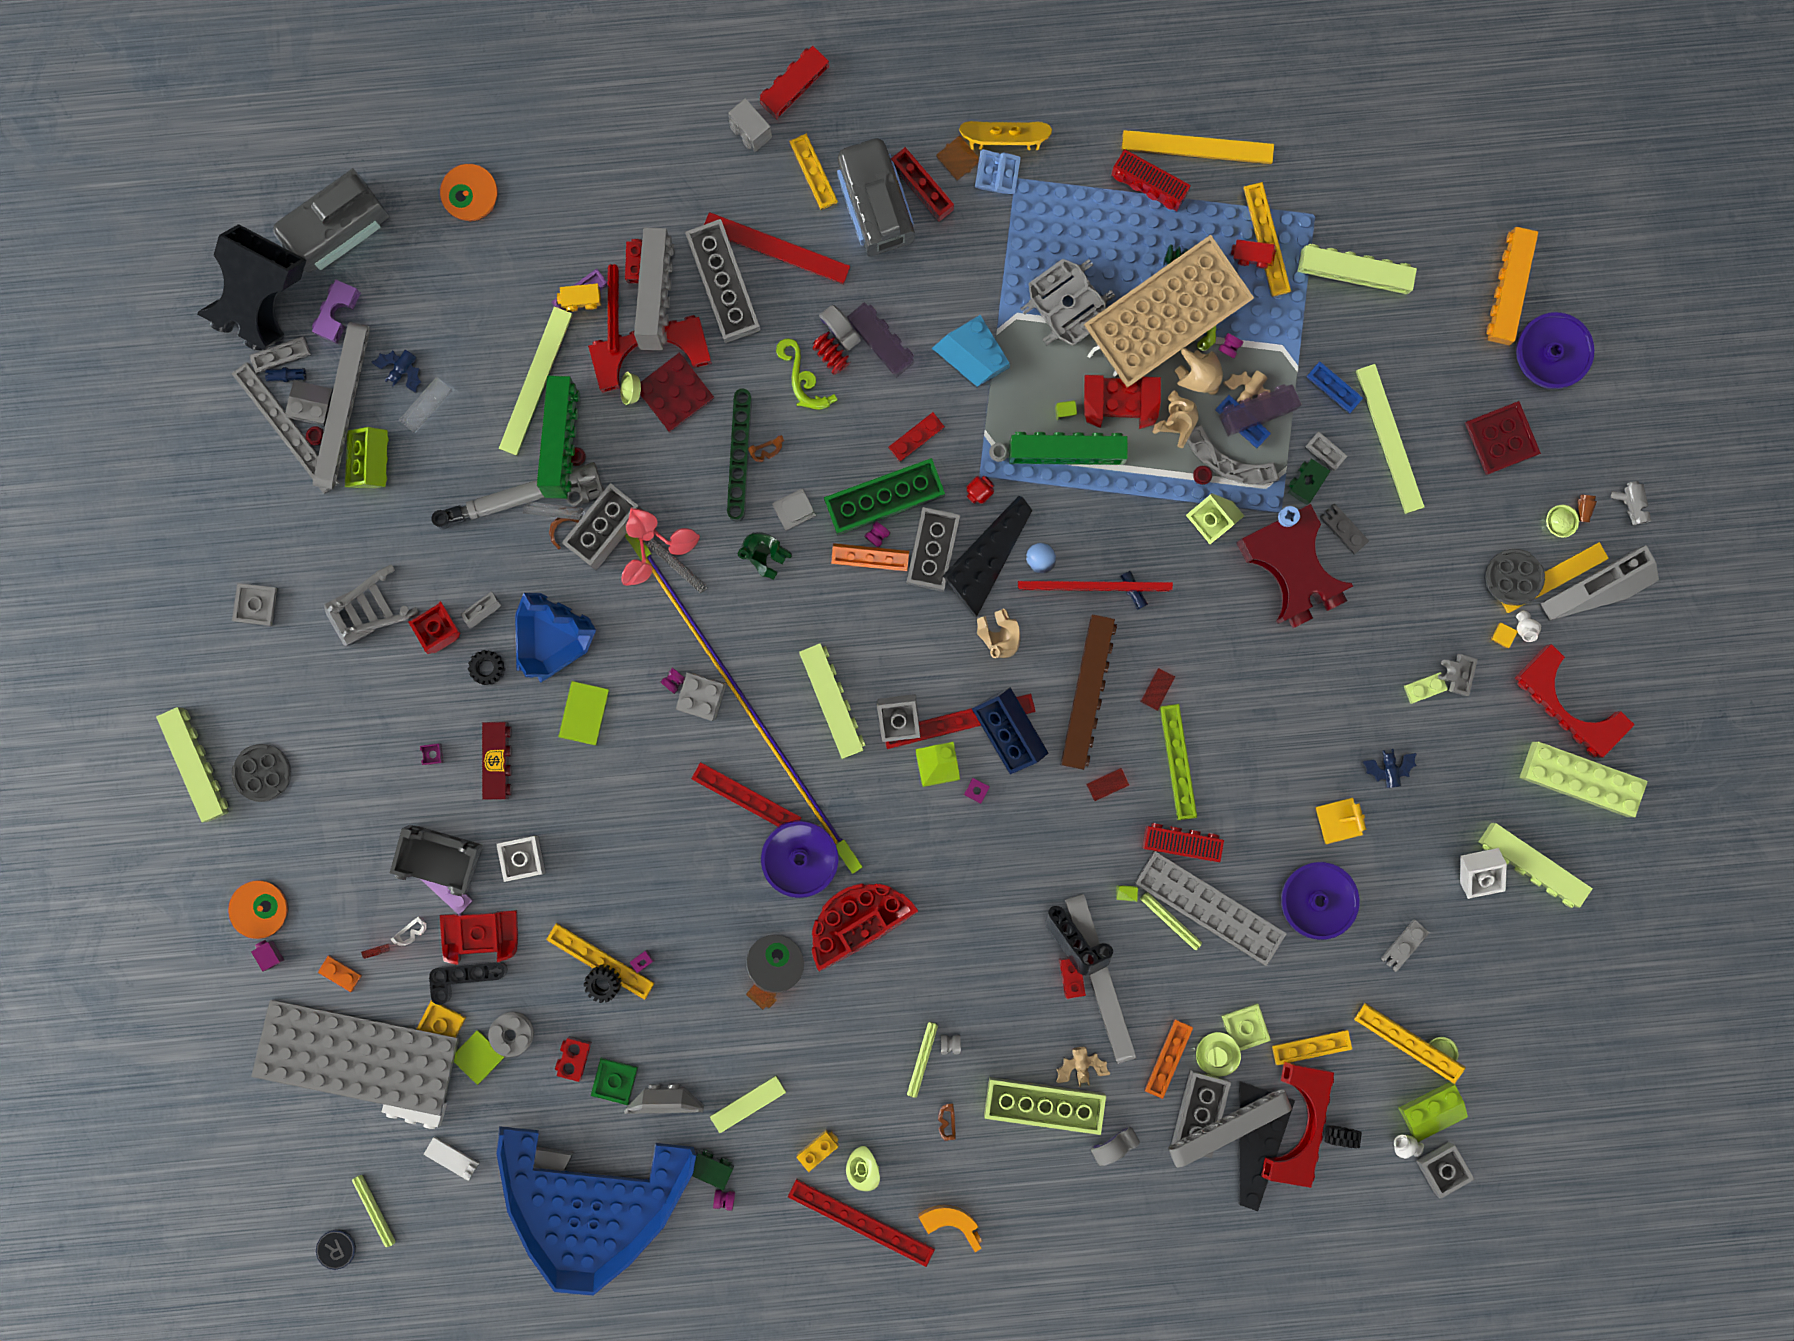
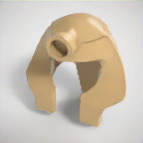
M1183 348L1181 353L1191 366V372L1189 373L1180 365L1174 371L1180 379L1177 384L1193 391L1209 393L1210 395L1217 394L1223 378V372L1216 354L1211 351L1206 355L1198 350L1193 353Z
M1174 390L1168 396V400L1171 403L1168 408L1170 416L1167 422L1163 420L1155 424L1152 432L1154 434L1158 432L1180 433L1177 446L1184 448L1198 422V410L1193 401L1178 396V392Z
M1006 609L994 612L997 624L1001 626L1000 632L995 633L989 630L986 616L978 618L977 635L991 650L990 654L993 658H1008L1018 651L1021 641L1019 625L1016 619H1010Z

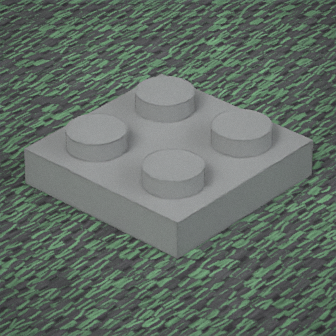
M237 583L232 621L272 626L277 588Z

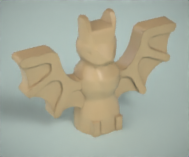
M1246 371L1241 375L1231 374V377L1223 382L1231 390L1236 389L1240 385H1245V390L1241 392L1240 397L1236 401L1243 403V408L1252 400L1253 395L1258 397L1255 408L1263 415L1267 414L1268 407L1272 405L1268 398L1270 390L1263 388V384L1268 378L1259 371H1256L1252 378L1247 375Z
M1076 1047L1072 1049L1073 1058H1064L1063 1066L1057 1069L1058 1078L1056 1082H1068L1074 1068L1077 1070L1079 1087H1081V1083H1087L1090 1086L1089 1072L1087 1071L1089 1066L1095 1069L1098 1076L1110 1075V1072L1106 1066L1107 1062L1099 1060L1096 1053L1092 1056H1087V1047Z

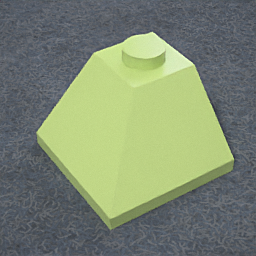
M1210 494L1186 516L1208 543L1211 544L1241 520L1244 514L1233 501Z

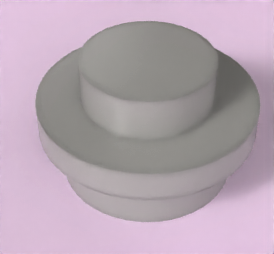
M995 443L991 446L989 455L992 460L1002 462L1008 456V448L1003 443Z

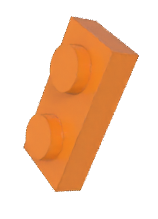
M330 955L327 956L318 971L319 974L349 992H353L362 977V974Z

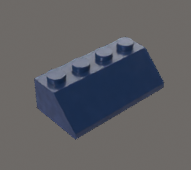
M1011 687L972 708L1010 775L1038 763L1049 754Z

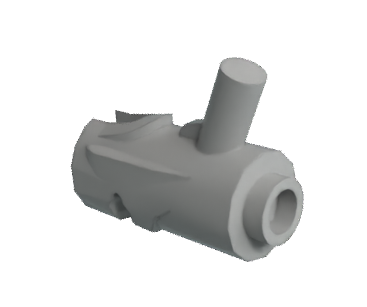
M1634 481L1627 483L1628 487L1624 488L1625 493L1612 491V499L1623 500L1628 505L1629 510L1627 512L1632 525L1651 522L1650 512L1641 511L1642 508L1648 506L1644 484Z

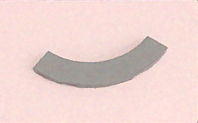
M1202 425L1194 427L1187 440L1193 453L1205 466L1228 480L1258 485L1279 481L1274 462L1260 465L1243 464L1220 453L1210 442Z

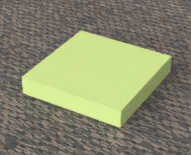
M1258 1003L1221 1015L1227 1034L1236 1041L1240 1051L1271 1041Z

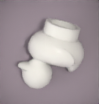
M1520 611L1516 616L1519 621L1517 632L1524 641L1533 642L1541 632V624L1531 619L1528 611Z
M1399 1135L1394 1140L1395 1153L1401 1158L1406 1159L1413 1155L1418 1157L1423 1154L1424 1144L1417 1142L1413 1136Z

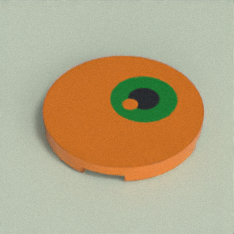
M463 164L451 169L441 183L440 197L443 206L453 217L471 222L486 217L493 210L497 200L498 188L494 178L486 169L475 164Z
M261 880L251 881L240 886L232 895L228 908L229 918L233 927L240 934L253 939L266 938L281 929L288 913V903L284 893L277 886Z

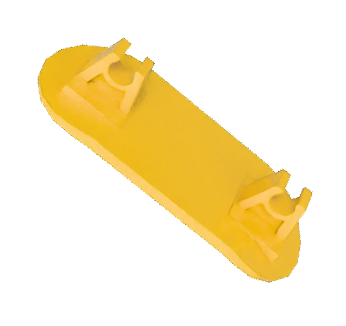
M968 121L962 123L959 128L962 136L969 140L971 150H974L975 143L979 144V150H982L983 145H1027V149L1031 150L1030 145L1035 144L1036 150H1039L1041 142L1048 139L1052 134L1051 126L1043 122Z

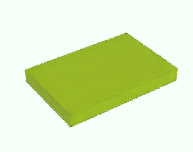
M571 681L558 737L597 746L609 689Z

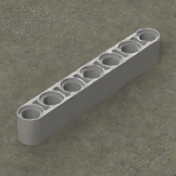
M1285 1090L1274 1091L1173 1143L1168 1147L1175 1166H1186L1290 1112L1292 1107Z

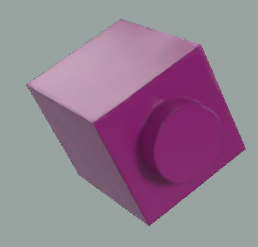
M263 940L255 945V950L251 951L262 972L284 961L274 941L266 942V940Z

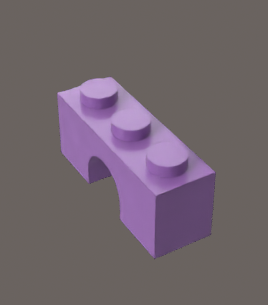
M335 279L334 284L332 283L328 289L329 295L326 301H323L321 304L319 317L312 324V332L317 336L338 344L345 326L335 320V312L341 307H348L353 310L361 292L357 288Z

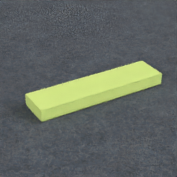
M774 1076L717 1111L710 1118L718 1132L722 1133L785 1094L786 1090L778 1077Z

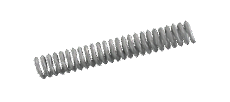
M654 537L645 542L647 546L652 548V551L654 550V553L659 554V557L661 556L665 563H668L674 571H677L699 593L707 589V587L704 588L706 584L701 587L704 582H701L699 578L695 580L697 576L691 580L695 574H692L690 569L685 573L688 567L683 566V563L679 566L681 561L676 565L679 561L677 557L674 558L673 555L669 559L672 554L668 549L665 550L664 547L660 551L663 545L659 541L655 543L656 539Z

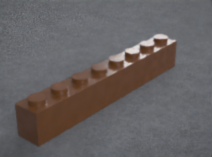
M1093 614L1090 617L1061 766L1084 770L1085 766H1089L1090 755L1087 754L1088 749L1093 747L1094 737L1091 736L1092 730L1096 729L1098 718L1095 715L1096 710L1101 708L1102 699H1099L1100 691L1103 692L1106 680H1103L1104 672L1107 673L1110 662L1107 661V656L1112 653L1113 643L1110 641L1111 636L1116 634L1117 624H1114L1115 619Z

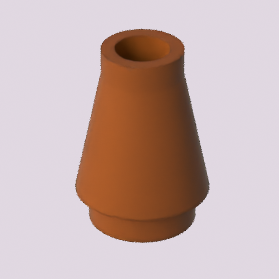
M1580 494V499H1578L1579 521L1590 522L1597 503L1595 501L1596 496Z

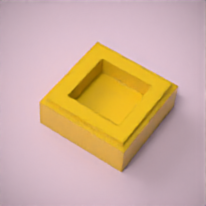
M1499 623L1491 640L1508 649L1517 634V630Z

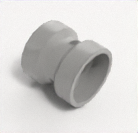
M941 1035V1055H947L951 1051L954 1054H960V1035H954L952 1038L947 1035Z

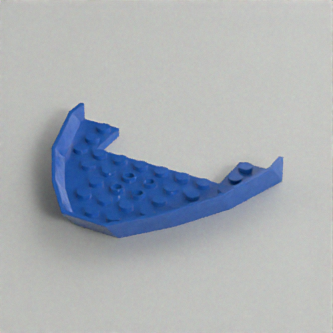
M499 1126L496 1154L507 1213L529 1258L554 1292L593 1296L629 1267L665 1227L694 1171L696 1159L694 1147L655 1143L649 1180L533 1168L539 1130Z

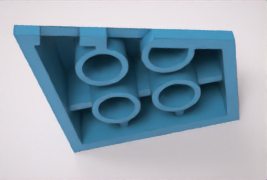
M981 315L947 334L932 348L976 387L1010 368L1009 361Z

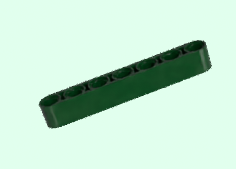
M744 388L738 389L734 393L727 514L735 522L741 521L744 518L746 509L752 397L750 392ZM741 394L748 396V400L744 403L738 401V397ZM740 413L747 415L746 420L743 422L737 420V416ZM739 432L746 434L745 439L742 441L735 438ZM737 451L745 453L744 457L740 460L734 458ZM736 470H742L744 473L739 479L733 477V473ZM734 489H741L742 495L735 498L732 496ZM733 508H740L741 514L734 517L731 515Z

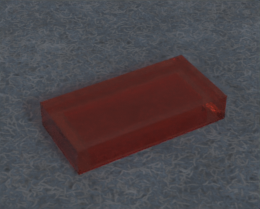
M1157 668L1140 702L1158 711L1175 676Z
M1119 768L1086 785L1093 800L1097 801L1129 786V783L1122 768Z
M389 944L362 951V957L366 959L389 952L390 947Z

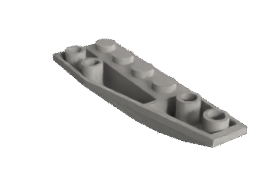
M1646 545L1639 547L1541 603V606L1549 620L1625 600L1659 581L1656 561Z

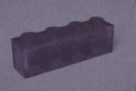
M864 302L848 315L847 319L897 378L914 364V355L908 348L904 349L900 344L902 341L895 333L891 334L888 330L890 327L885 320H879L872 305L868 306Z
M1283 384L1276 387L1275 391L1271 393L1264 391L1257 395L1258 398L1251 399L1249 397L1242 400L1240 405L1234 406V404L1224 407V411L1219 417L1227 436L1229 437L1297 410L1301 406V402L1293 384L1289 386Z

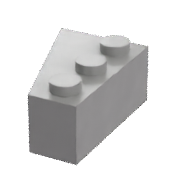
M537 1146L533 1168L565 1171L574 1152Z

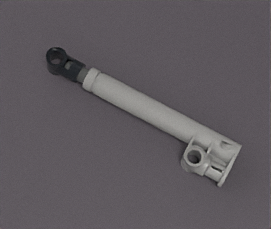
M595 462L573 468V473L569 477L571 492H568L566 500L571 506L580 507L585 503H589L590 500L598 498L603 493L604 489ZM537 480L468 501L466 506L463 507L458 505L445 510H437L432 514L431 521L438 528L447 529L451 525L466 521V518L470 517L474 520L480 516H487L544 498V496L537 487ZM574 493L580 494V499L577 502L571 501V496ZM445 515V522L438 524V517Z

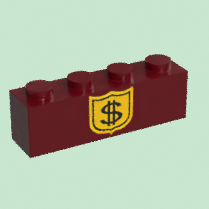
M482 722V800L509 799V795L512 794V785L509 784V776L512 775V766L509 765V757L512 755V747L509 745L512 728L508 722Z

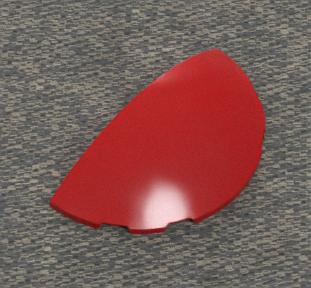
M857 884L841 890L822 907V912L818 919L815 920L813 926L812 955L818 971L820 972L875 942L919 912L918 909L904 894L882 884Z

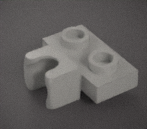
M1457 654L1456 662L1443 660L1441 664L1446 666L1447 673L1445 675L1439 674L1438 678L1451 682L1449 692L1469 696L1478 659Z

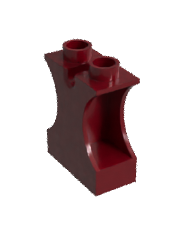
M1311 504L1298 510L1300 519L1293 526L1284 527L1278 520L1236 542L1246 563L1256 564L1265 568L1277 580L1282 592V608L1276 621L1279 624L1289 620L1292 628L1313 619L1309 610L1313 607L1310 596L1315 598L1317 604L1322 602L1326 611H1329L1347 602L1348 600L1343 591L1353 587L1352 583L1340 581L1329 575L1319 563L1316 555L1315 541L1321 523Z

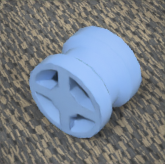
M1293 506L1285 507L1278 514L1279 523L1284 527H1291L1300 519L1298 509Z

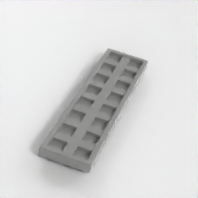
M1154 851L1135 882V885L1265 966L1268 965L1287 934Z

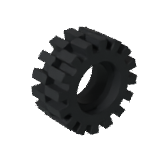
M481 650V652H476V655H472L471 661L468 662V671L470 672V677L475 682L482 685H493L499 681L500 677H503V671H505L504 661H502V658L497 653ZM485 660L491 661L494 667L489 675H483L479 670L481 662Z
M603 965L594 967L584 980L585 992H590L588 997L591 998L593 996V1001L595 1002L598 999L599 1003H603L604 1000L605 1003L609 1002L610 999L612 1000L622 986L620 984L622 979L618 978L620 974L618 972L614 973L615 968L610 970L609 965H606L605 968ZM598 978L607 980L609 989H601L597 985L596 980Z
M1327 1126L1325 1142L1335 1146L1357 1149L1360 1148L1362 1132L1346 1127Z

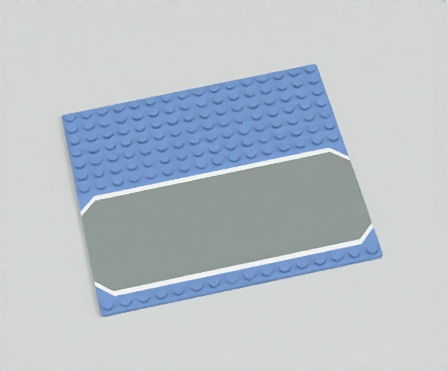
M1017 178L1015 194H1013L996 332V341L1009 361L1010 368L992 378L990 382L980 476L985 475L987 478L1201 503L1210 494H1215L1233 501L1241 509L1279 513L1283 506L1309 275L1297 271L1301 250L1306 245L1312 244L1315 216L1309 213L1270 209L1291 288L1290 293L1272 297L1265 270L1256 267L1257 264L1249 263V266L1238 265V262L1233 259L1234 256H1231L1233 244L1236 245V240L1257 242L1248 206L1185 199L1178 211L1166 208L1157 200H1151L1144 193ZM1211 235L1254 299L1216 325V342L1208 350L1201 351L1197 348L1198 341L1206 336L1207 332L1184 347L1193 353L1198 350L1206 355L1211 351L1216 354L1223 372V378L1217 394L1210 395L1209 393L1197 392L1177 384L1180 379L1174 371L1180 365L1189 373L1191 372V366L1185 360L1181 350L1143 376L1161 377L1160 411L1155 424L1163 420L1167 422L1170 416L1168 408L1171 403L1168 400V396L1175 390L1178 392V396L1191 400L1196 404L1199 416L1196 426L1202 425L1206 436L1220 453L1243 464L1260 465L1274 462L1279 481L1259 485L1244 484L1228 480L1212 471L1211 481L1208 484L1200 485L1194 481L1193 472L1197 467L1205 465L1196 457L1187 442L1184 448L1177 446L1180 433L1158 432L1154 434L1152 431L1155 424L1139 429L1140 418L1103 417L1101 428L1087 423L1084 410L1085 375H1104V378H1121L1118 374L1116 377L1113 376L1115 370L1101 349L1096 350L1090 358L1087 357L1091 350L1098 346L1090 334L1074 346L1059 339H1055L1046 346L1042 339L1051 334V328L1036 308H1033L1025 315L1020 309L1030 300L1028 284L1061 259L1068 260L1077 265H1081L1090 259L1093 266L1084 271L1090 284L1100 296L1105 295L1110 290L1115 294V297L1107 302V308L1167 266V263L1163 265L1170 244L1173 245V251L1177 246H1180L1182 253L1185 248L1190 250ZM1073 276L1070 277L1068 280H1066V281L1063 282L1061 285H1059L1058 287H1056V288H1055L1054 290H1052L1050 293H1048L1047 295H1045L1042 299H1044V298H1046L1047 296H1049L1051 293H1053L1054 291H1056L1058 288H1060L1062 285H1064L1065 283H1067L1069 280H1071V279L1074 278V277H1073ZM1066 296L1063 298L1064 306L1070 307L1073 305L1071 297ZM1092 304L1091 306H1089L1087 309L1082 311L1080 314H1078L1076 317H1074L1069 322L1064 324L1062 327H1067L1073 321H1075L1080 316L1085 314L1087 311L1092 309L1094 305ZM1227 333L1244 342L1237 349L1235 359L1218 350L1219 346L1225 342ZM1246 371L1247 375L1252 378L1253 374L1259 371L1268 378L1263 384L1264 389L1270 390L1268 398L1272 403L1267 409V414L1263 415L1255 408L1258 401L1257 395H1253L1252 400L1244 408L1271 433L1257 449L1215 411L1228 395L1237 401L1241 392L1245 390V385H1240L1236 389L1231 390L1223 384L1224 381L1231 377V374L1241 375ZM1075 401L1077 415L1066 416L1057 420L1056 404L1059 402ZM1015 432H1026V435H1034L1035 432H1045L1046 435L1064 432L1065 435H1073L1075 432L1084 433V436H1092V433H1103V436H1111V433H1122L1123 436H1128V454L1124 465L1009 464V441L1011 435H1015ZM995 443H1003L1008 448V456L1002 462L992 460L989 455V450Z

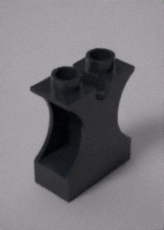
M238 224L218 236L213 255L219 263L223 274L224 288L220 299L199 310L197 315L210 321V326L219 332L229 333L233 330L234 324L237 323L239 326L237 335L244 339L243 342L247 347L254 350H266L284 338V333L280 329L275 316L277 294L301 280L307 260Z

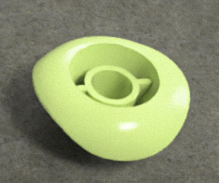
M1215 1032L1208 1034L1200 1041L1196 1050V1060L1199 1067L1207 1074L1222 1077L1233 1073L1238 1068L1241 1053L1239 1046L1231 1036Z
M866 1146L856 1148L849 1156L846 1165V1175L849 1183L860 1191H872L877 1188L880 1182L879 1166L873 1154Z

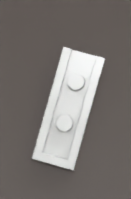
M433 1137L423 1154L468 1181L479 1165L478 1161L437 1137Z

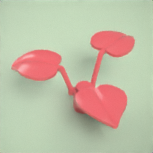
M631 508L626 524V532L630 537L638 538L640 541L642 561L635 559L626 565L621 577L623 585L629 586L643 583L652 573L651 565L645 563L644 540L649 541L656 535L667 545H670L668 550L671 554L683 555L696 546L700 535L692 529L681 528L671 535V541H669L655 529L658 522L653 514L645 510Z

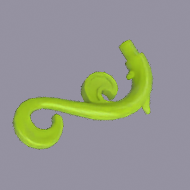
M790 338L781 340L777 344L776 353L782 360L790 361L792 359V356L785 354L786 347L792 346L795 349L792 387L797 399L800 401L796 405L821 410L830 407V404L838 401L835 394L827 398H820L816 395V399H813L804 393L801 388V381H806L804 388L812 389L816 385V377L810 371L800 373L801 351L798 343Z

